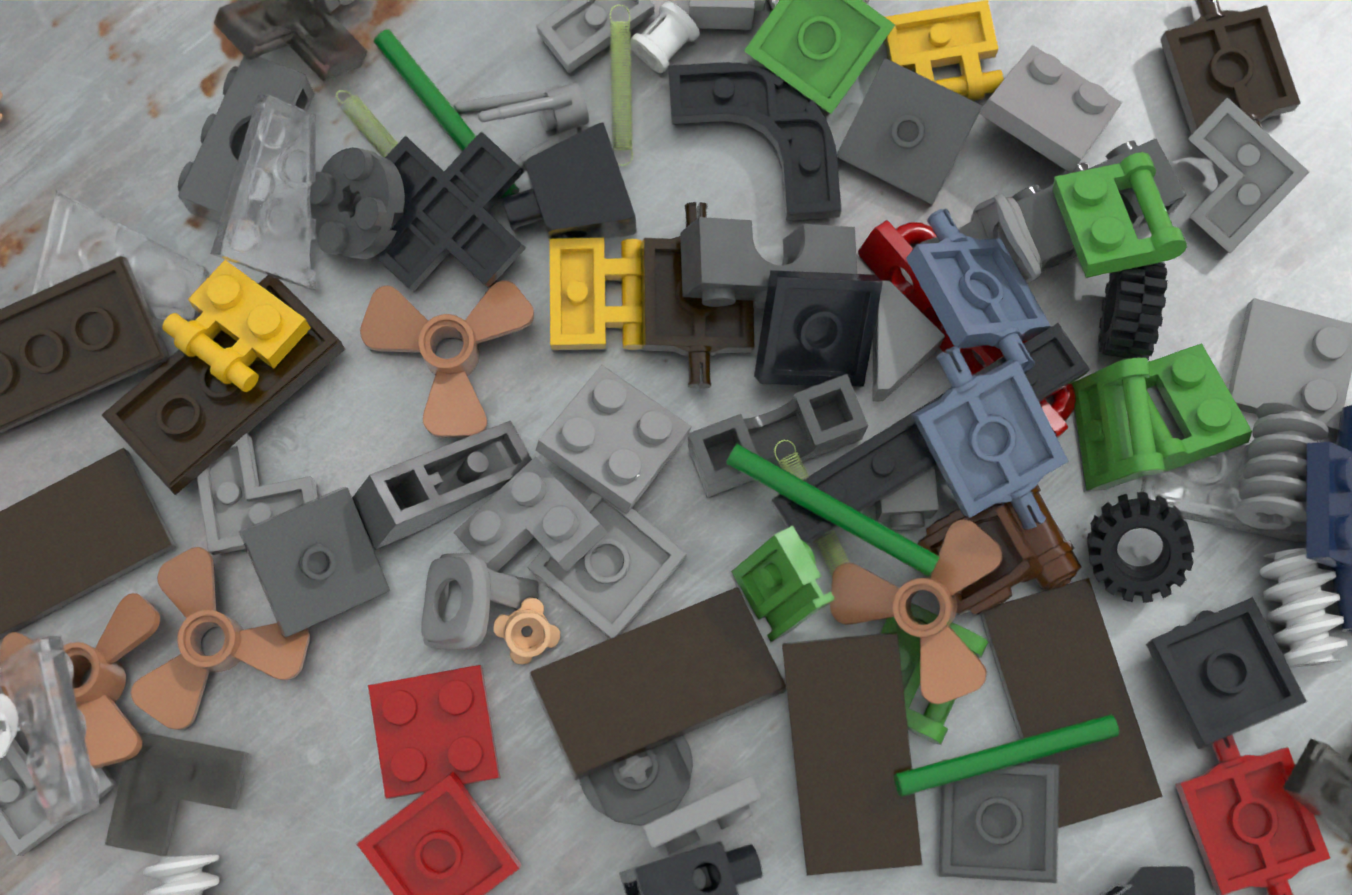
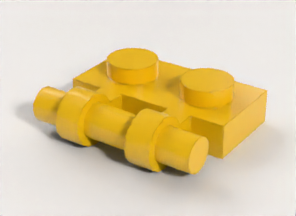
M988 0L885 16L895 24L884 40L888 60L972 101L983 100L985 94L994 93L1003 82L1004 77L1001 70L982 72L979 61L995 58L999 50ZM959 64L961 76L934 80L932 68Z
M604 238L549 239L551 350L606 349V328L622 329L623 349H642V240H622L621 258L605 259ZM617 280L622 282V306H606L605 281Z
M226 260L188 298L192 307L201 315L196 320L187 321L179 314L172 313L164 320L162 325L163 331L174 338L175 347L189 357L198 356L211 366L210 372L213 376L224 384L233 383L244 392L250 391L258 381L259 375L249 368L257 357L274 369L311 329L304 317ZM223 330L237 342L232 347L224 349L213 339Z

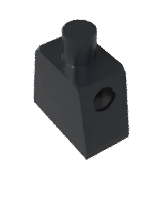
M604 122L595 124L528 158L525 161V167L531 189L501 198L511 229L542 220L548 240L555 238L608 239L637 233L636 216Z
M719 841L619 872L625 895H738L736 886L762 878V867L756 849L752 844L726 852L722 842ZM698 868L703 871L706 878L705 886L702 889H698L693 881L694 870Z

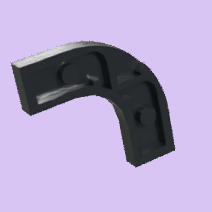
M721 62L668 65L672 124L729 121L744 123L765 134L777 149L783 173L786 220L840 217L842 209L836 145L827 120L813 100L809 101L798 90L786 83L785 80L771 70L751 64Z

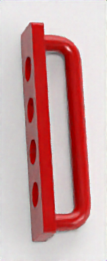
M885 220L871 231L859 248L858 254L880 280L890 281L945 335L939 348L946 353V350L955 346L906 259L913 250L910 246L911 244H920L937 236L931 226L921 222H908L895 229L889 221ZM901 268L909 274L913 285L903 276ZM990 345L960 348V352L972 375L985 368L974 357L973 351L981 356L986 367L1004 356L1000 348ZM1072 384L1053 394L1054 401L1051 405L1046 399L1040 402L1057 439L1068 429L1065 421H1067L1075 408L1076 396Z

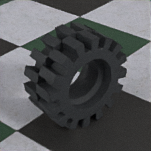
M1164 262L1109 273V283L1107 282L1105 288V301L1102 302L1101 308L1103 313L1099 322L1101 331L1098 336V343H1100L1099 352L1102 355L1128 359L1147 358L1148 360L1149 356H1152L1154 344H1157L1159 337L1158 328L1162 326V309L1166 304L1164 293L1167 290L1168 280H1165L1167 268H1165L1166 264Z
M1137 492L1136 499H1128L1127 493L1117 496L1119 503L1112 506L1108 501L1101 507L1102 515L1100 517L1094 516L1090 524L1091 533H1088L1087 545L1093 574L1098 582L1103 581L1105 583L1106 591L1113 596L1116 591L1121 592L1122 598L1125 601L1133 602L1134 595L1142 596L1143 603L1153 602L1152 594L1158 592L1161 593L1164 599L1172 594L1170 587L1174 583L1179 587L1183 585L1186 581L1185 571L1192 570L1194 563L1192 552L1195 551L1187 521H1184L1181 511L1175 505L1171 508L1168 506L1167 500L1157 495L1155 500L1149 499L1147 492ZM1146 528L1152 530L1161 538L1163 542L1161 554L1151 564L1133 566L1126 563L1119 556L1117 551L1118 543L1122 536L1132 529Z

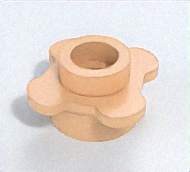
M537 598L524 599L518 610L510 615H499L493 624L495 635L505 639L510 648V658L517 664L529 663L532 657L541 654L547 647H555L560 640L559 628L548 622L543 614V603ZM523 627H531L532 633L529 636H524L521 633Z

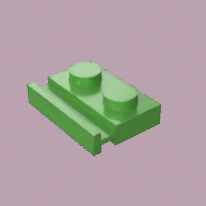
M793 526L773 535L731 571L758 620L766 617L773 631L767 634L771 642L788 634L835 600L831 592L824 595L816 580L822 575L816 567L814 554L808 544L800 539Z

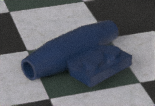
M1352 405L1342 408L1336 444L1330 441L1307 443L1306 558L1330 566L1331 571L1336 572L1333 584L1335 593L1340 595L1337 607L1339 616L1344 618V623L1340 624L1341 630L1352 633Z

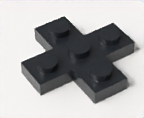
M482 131L445 171L406 135L385 157L395 164L401 175L405 195L404 209L407 212L390 229L396 231L391 243L375 257L408 289L415 291L449 253L455 256L484 285L490 288L526 249L521 242L488 213L492 206L516 182L524 171Z

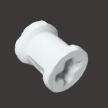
M665 1L659 7L660 15L642 34L636 33L630 39V45L635 54L648 67L661 74L670 65L668 60L686 41H695L700 35V31L693 19L678 5L670 1Z

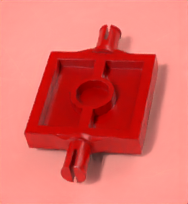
M1233 735L1213 743L1212 746L1219 763L1213 765L1203 775L1176 783L1175 786L1216 895H1225L1249 886L1266 887L1268 895H1293L1288 880L1293 878L1303 868L1331 859L1289 748H1280L1259 756H1241Z

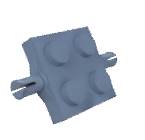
M948 209L935 211L928 217L927 222L932 227L939 243L917 244L906 259L953 345L959 346V348L985 345L1000 348L1006 361L1010 359L1018 360L1025 373L1034 366L1035 361L1031 358L1022 341H1029L1051 327L1049 321L1001 238L980 240L965 236L958 230Z
M959 346L946 350V353H940L936 359L939 360L952 387L939 400L912 414V417L962 514L971 518L993 504L1011 502L1024 530L1036 527L1035 523L1042 524L1046 518L1042 514L1031 490L1036 487L1046 474L1069 461L1019 361L1010 359L985 374L972 375L960 352Z

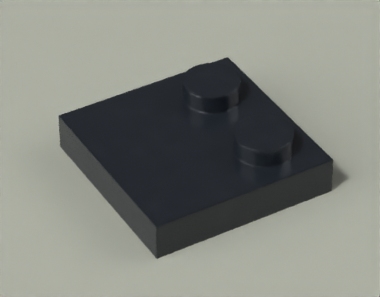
M770 270L754 377L760 384L819 385L847 374L852 386L864 387L883 281L876 275Z
M1253 597L1153 638L1146 644L1198 750L1307 702Z

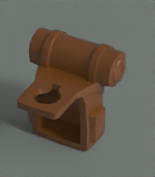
M1038 484L1031 492L1046 520L1042 524L1035 523L1037 526L1032 529H1023L1022 523L1011 502L993 504L971 518L964 516L961 510L957 509L926 528L927 535L918 541V545L938 556L948 529L958 520L974 522L998 542L1002 548L1003 558L999 567L955 594L957 614L962 615L971 612L976 616L1000 603L1003 604L1013 596L1011 588L1020 582L1023 583L1035 579L1041 589L1049 588L1051 590L1069 584L1071 579L1082 568L1073 552L1074 546L1070 540H1066L1039 493L1041 489Z

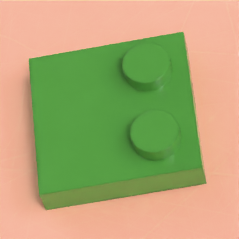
M779 0L744 51L810 100H813L821 108L832 114L895 24L862 0Z

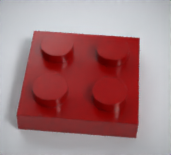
M481 665L368 685L385 799L424 793L452 771L463 785L501 778Z
M453 771L357 843V846L393 895H485L521 867L520 861Z

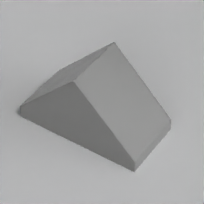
M883 281L873 334L872 401H884L939 349L945 337L890 281Z

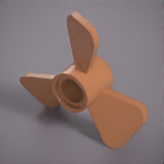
M499 281L488 289L465 320L455 315L442 314L428 321L398 290L386 285L379 287L372 294L361 324L360 335L364 344L374 351L421 353L429 370L435 375L423 413L425 428L430 434L438 438H466L486 430L488 426L486 414L467 377L478 364V344L528 327L534 319V310L530 302L514 283ZM454 337L463 341V348L457 356L443 359L435 355L436 348L442 340Z
M958 520L950 526L939 553L940 558L934 567L931 577L913 579L898 587L854 563L839 565L834 570L832 576L831 593L835 600L830 602V610L838 622L848 625L894 617L897 624L905 632L920 637L921 693L926 700L934 704L946 703L978 690L983 686L987 677V671L983 663L950 627L957 613L955 594L999 567L1003 558L1002 548L999 543L970 520ZM920 590L930 591L937 597L940 603L939 615L932 623L921 622L912 613V599Z
M201 547L190 548L165 562L160 567L157 576L160 588L186 617L177 637L178 648L181 654L144 675L133 684L131 697L137 707L170 729L183 730L190 727L196 718L210 671H227L235 667L240 661H243L282 681L293 679L301 672L310 640L309 629L306 628L288 637L282 635L277 623L244 630L237 621L217 612L214 563L211 554ZM213 627H221L225 636L223 647L218 653L212 656H205L201 649L203 635Z
M137 593L128 594L116 607L95 648L85 643L72 642L60 647L54 653L27 636L17 632L9 633L1 643V688L5 695L16 701H27L54 693L58 697L74 703L66 745V758L72 765L81 769L92 770L132 759L142 748V738L115 704L122 695L126 684L125 670L118 660L155 633L160 623V614L143 596ZM89 668H92L90 678L81 686L84 673Z

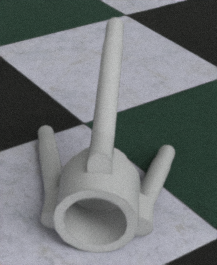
M577 82L564 86L557 85L544 90L478 98L454 104V109L459 113L486 110L478 114V119L481 122L539 112L545 130L556 129L557 133L515 160L514 162L521 168L525 167V161L528 158L577 134L576 127L589 124L587 106Z

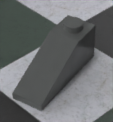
M510 420L370 474L352 499L374 548L378 549L422 531L498 491L532 459Z

